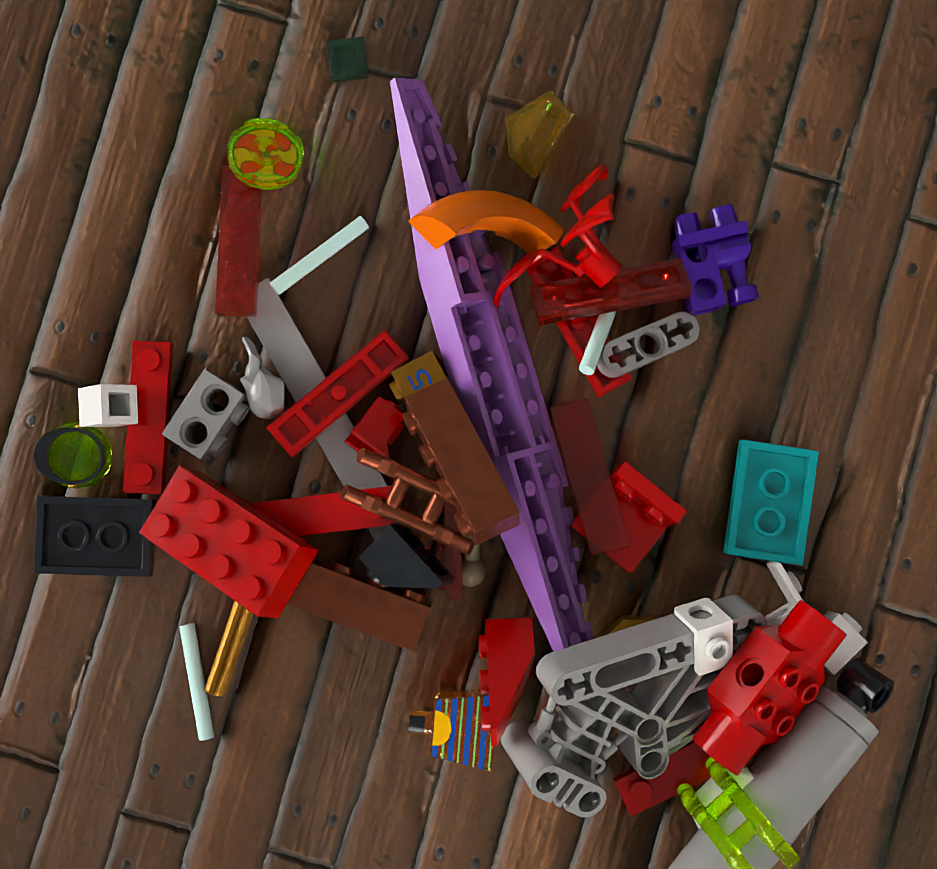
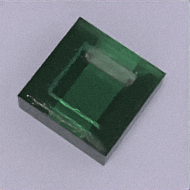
M364 37L326 41L332 82L369 78Z

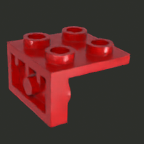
M624 462L615 467L571 523V527L625 572L632 573L668 526L678 524L687 511L627 462Z

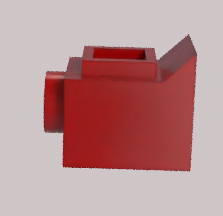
M379 396L366 410L344 443L358 453L362 448H366L389 458L388 448L405 427L402 423V409L394 402L384 400Z

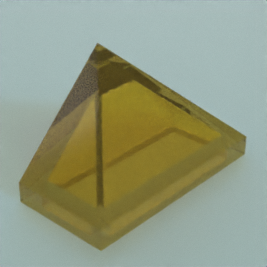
M547 91L505 118L509 156L533 178H536L574 115L553 92Z

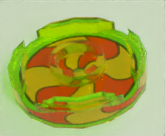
M270 118L248 120L244 122L243 127H240L237 131L235 129L230 134L227 145L229 167L239 180L251 187L263 190L280 189L292 183L301 172L304 161L302 140L297 133L295 136L289 130L290 127L281 121Z

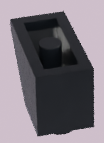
M398 523L390 524L359 557L366 566L365 570L368 576L384 587L440 588L450 585L456 580L411 529Z

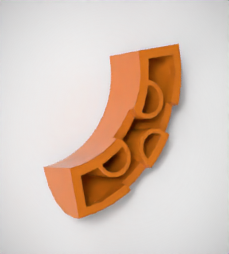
M492 190L463 191L446 196L424 207L408 221L435 250L456 236L472 233L475 230L494 231L495 235L510 240L527 253H530L535 248L546 250L553 246L565 231L557 221L531 203L516 196Z

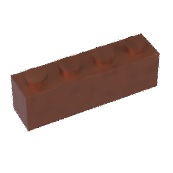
M448 378L405 397L407 412L402 414L404 422L412 436L418 433L424 445L420 446L419 450L427 467L435 466L441 478L436 480V483L446 502L453 500L458 510V513L454 514V518L462 535L465 537L470 534L477 546L518 526L520 512Z
M316 554L287 605L414 652L432 604L425 601L427 595L405 587L403 592L390 587H384L382 584L373 581L369 576L366 579L353 574L354 567L333 560L332 564L328 565L317 560L318 554Z

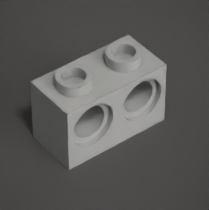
M204 369L162 432V435L201 460H210L212 456L218 457L228 443L229 438L226 437V434L233 423L239 425L249 411L247 395L215 373ZM225 391L229 397V403L223 411L218 412L213 406V398L218 392ZM203 423L207 428V437L202 443L197 444L192 438V430L197 424Z

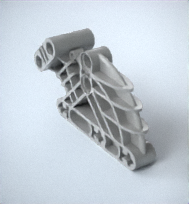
M730 595L712 601L733 619V655L755 626L767 625L766 618L741 596ZM698 610L690 613V616L697 619H706L711 617L712 614L707 611ZM674 613L545 655L536 667L537 678L550 695L547 706L542 708L538 721L532 724L523 720L509 724L501 738V743L527 786L536 797L549 803L553 801L560 808L563 805L566 811L577 816L591 817L597 814L606 802V793L596 780L595 774L605 769V760L618 750L617 746L619 745L621 753L642 778L653 779L661 775L668 766L669 755L691 742L693 736L710 716L711 709L707 688L722 669L701 676L694 671V633ZM638 683L631 694L620 689ZM613 726L618 729V735L611 740L608 734Z

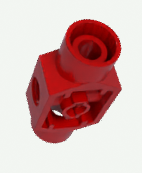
M802 600L798 601L780 625L755 626L707 688L711 714L693 736V741L720 765L738 776L762 745L777 743L783 735L792 729L796 717L803 708L817 697L819 688L825 681L824 665L846 638L847 634Z

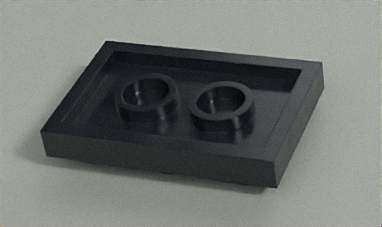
M37 496L33 573L153 576L154 543L139 532L155 507L156 499Z

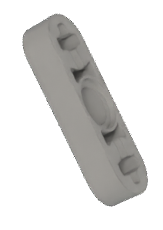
M687 312L672 314L605 344L597 367L607 377L616 378L695 342L700 332L699 324L696 318ZM683 326L686 333L667 340L666 333L676 327ZM642 335L651 336L655 340L656 352L654 354H647L641 349L639 341ZM629 349L631 356L619 363L611 364L608 357Z

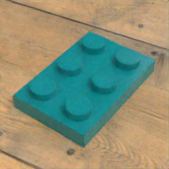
M739 440L723 549L724 554L803 566L819 451Z

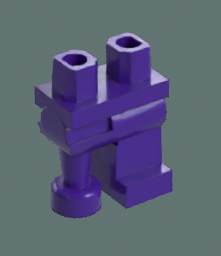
M732 204L713 208L709 212L713 228L701 230L697 212L679 215L675 220L676 239L671 245L685 299L683 303L684 310L693 316L719 311L727 304L719 272L722 269L727 270L733 287L727 291L729 306L746 304L760 298L757 286L755 284H748L745 259L751 250V243L746 234L748 233L746 220L738 222Z

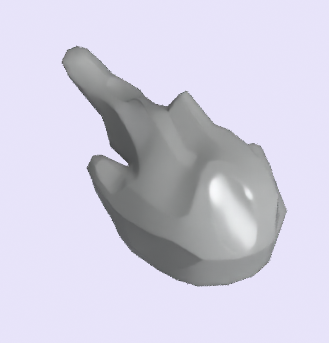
M242 337V341L249 354V363L246 366L245 376L240 381L245 388L250 410L260 418L270 420L278 418L284 413V381L272 375L266 367L261 366L262 357L257 354L255 344L250 338Z

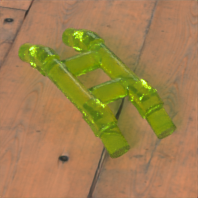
M712 757L706 761L705 765L710 772V776L723 792L707 807L700 797L696 795L691 785L684 783L678 787L677 793L684 807L703 829L731 869H755L739 850L757 834L788 869H791L800 861L801 857L768 821L730 772ZM735 805L746 820L728 836L717 823V820Z

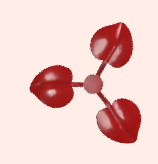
M604 163L595 168L570 192L560 208V211L563 213L571 206L579 220L568 231L560 245L564 247L571 239L579 235L586 244L575 256L580 263L576 265L545 249L535 248L516 262L502 279L493 301L497 308L504 289L530 265L541 259H549L573 271L578 277L586 273L599 288L607 284L620 271L623 265L600 242L592 227L614 219L612 204L615 196L612 193L608 194L595 203L585 215L580 209L583 193L594 183L608 179V167Z

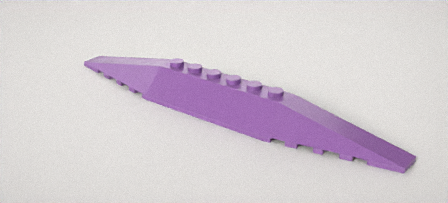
M393 78L390 81L411 219L432 202L452 194L471 191L468 182L462 183L453 164L458 159L451 143L445 145L438 131L442 123L423 80ZM411 225L419 280L449 382L520 512L519 525L501 533L500 536L553 652L592 640L591 622H584L581 604L587 602L584 584L578 585L575 562L580 561L578 547L572 548L569 525L574 521L572 507H566L563 487L568 486L567 476L510 285L504 289L498 308L493 304L497 288L506 275L502 258L498 251L493 253L485 237V233L489 232V230H475L472 233L456 236L435 250Z

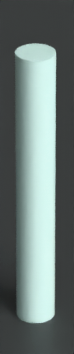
M359 216L269 283L277 295H280L369 229L368 224Z
M615 275L610 283L579 366V370L583 374H594L627 284V279L622 275Z
M195 623L181 625L179 628L198 738L202 741L213 738L214 731L207 692L205 691L206 685Z

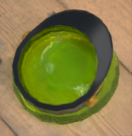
M69 422L43 435L35 445L33 458L37 469L48 479L68 488H83L99 482L108 473L112 462V451L106 436L96 427H80L79 422Z

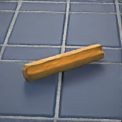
M234 601L205 686L207 693L218 697L225 695L228 690L253 613L236 601Z

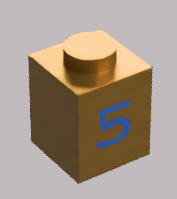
M430 351L392 371L391 374L395 381L390 383L389 386L398 403L401 404L405 402V397L446 379V376L433 351Z

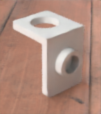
M769 561L766 565L789 603L766 615L765 618L767 625H780L798 601L802 600L799 593L803 589L791 571L786 573L781 563Z
M702 598L675 607L674 614L694 633V671L701 676L724 668L733 656V619L709 598ZM702 610L711 613L712 616L706 619H697L690 616V613Z

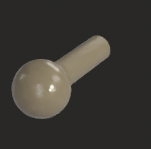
M480 544L474 545L469 555L464 553V558L456 566L457 579L465 586H477L485 578L486 568L479 559Z

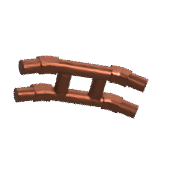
M362 448L359 451L356 459L358 463L394 478V483L386 501L348 484L341 490L340 498L342 500L378 514L467 555L472 552L475 545L472 539L436 523L446 501L441 495L435 479L366 448ZM409 486L431 495L422 517L400 507ZM453 500L448 501V503L455 505Z

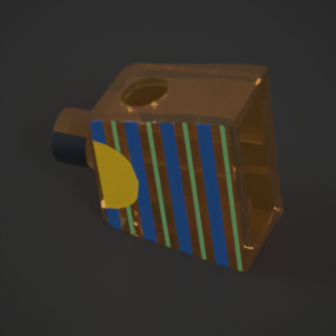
M481 689L439 692L435 694L433 712L410 710L408 734L431 736V756L492 771L494 746H491V731L482 732L481 706H489V694H481Z

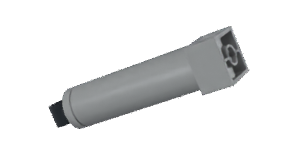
M855 658L841 672L836 684L837 691L832 692L821 685L817 697L803 708L796 717L792 729L783 735L777 743L767 744L748 767L754 779L696 832L668 869H772L879 734L877 728L867 719L866 714L868 712L875 713L883 707L893 692L894 681L860 658Z

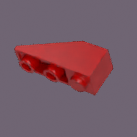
M532 617L485 619L486 635H478L479 659L487 658V670H480L481 694H489V706H481L482 732L491 731V746H498L534 672L535 648Z

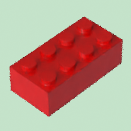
M180 465L139 532L257 617L279 618L319 549L205 473Z

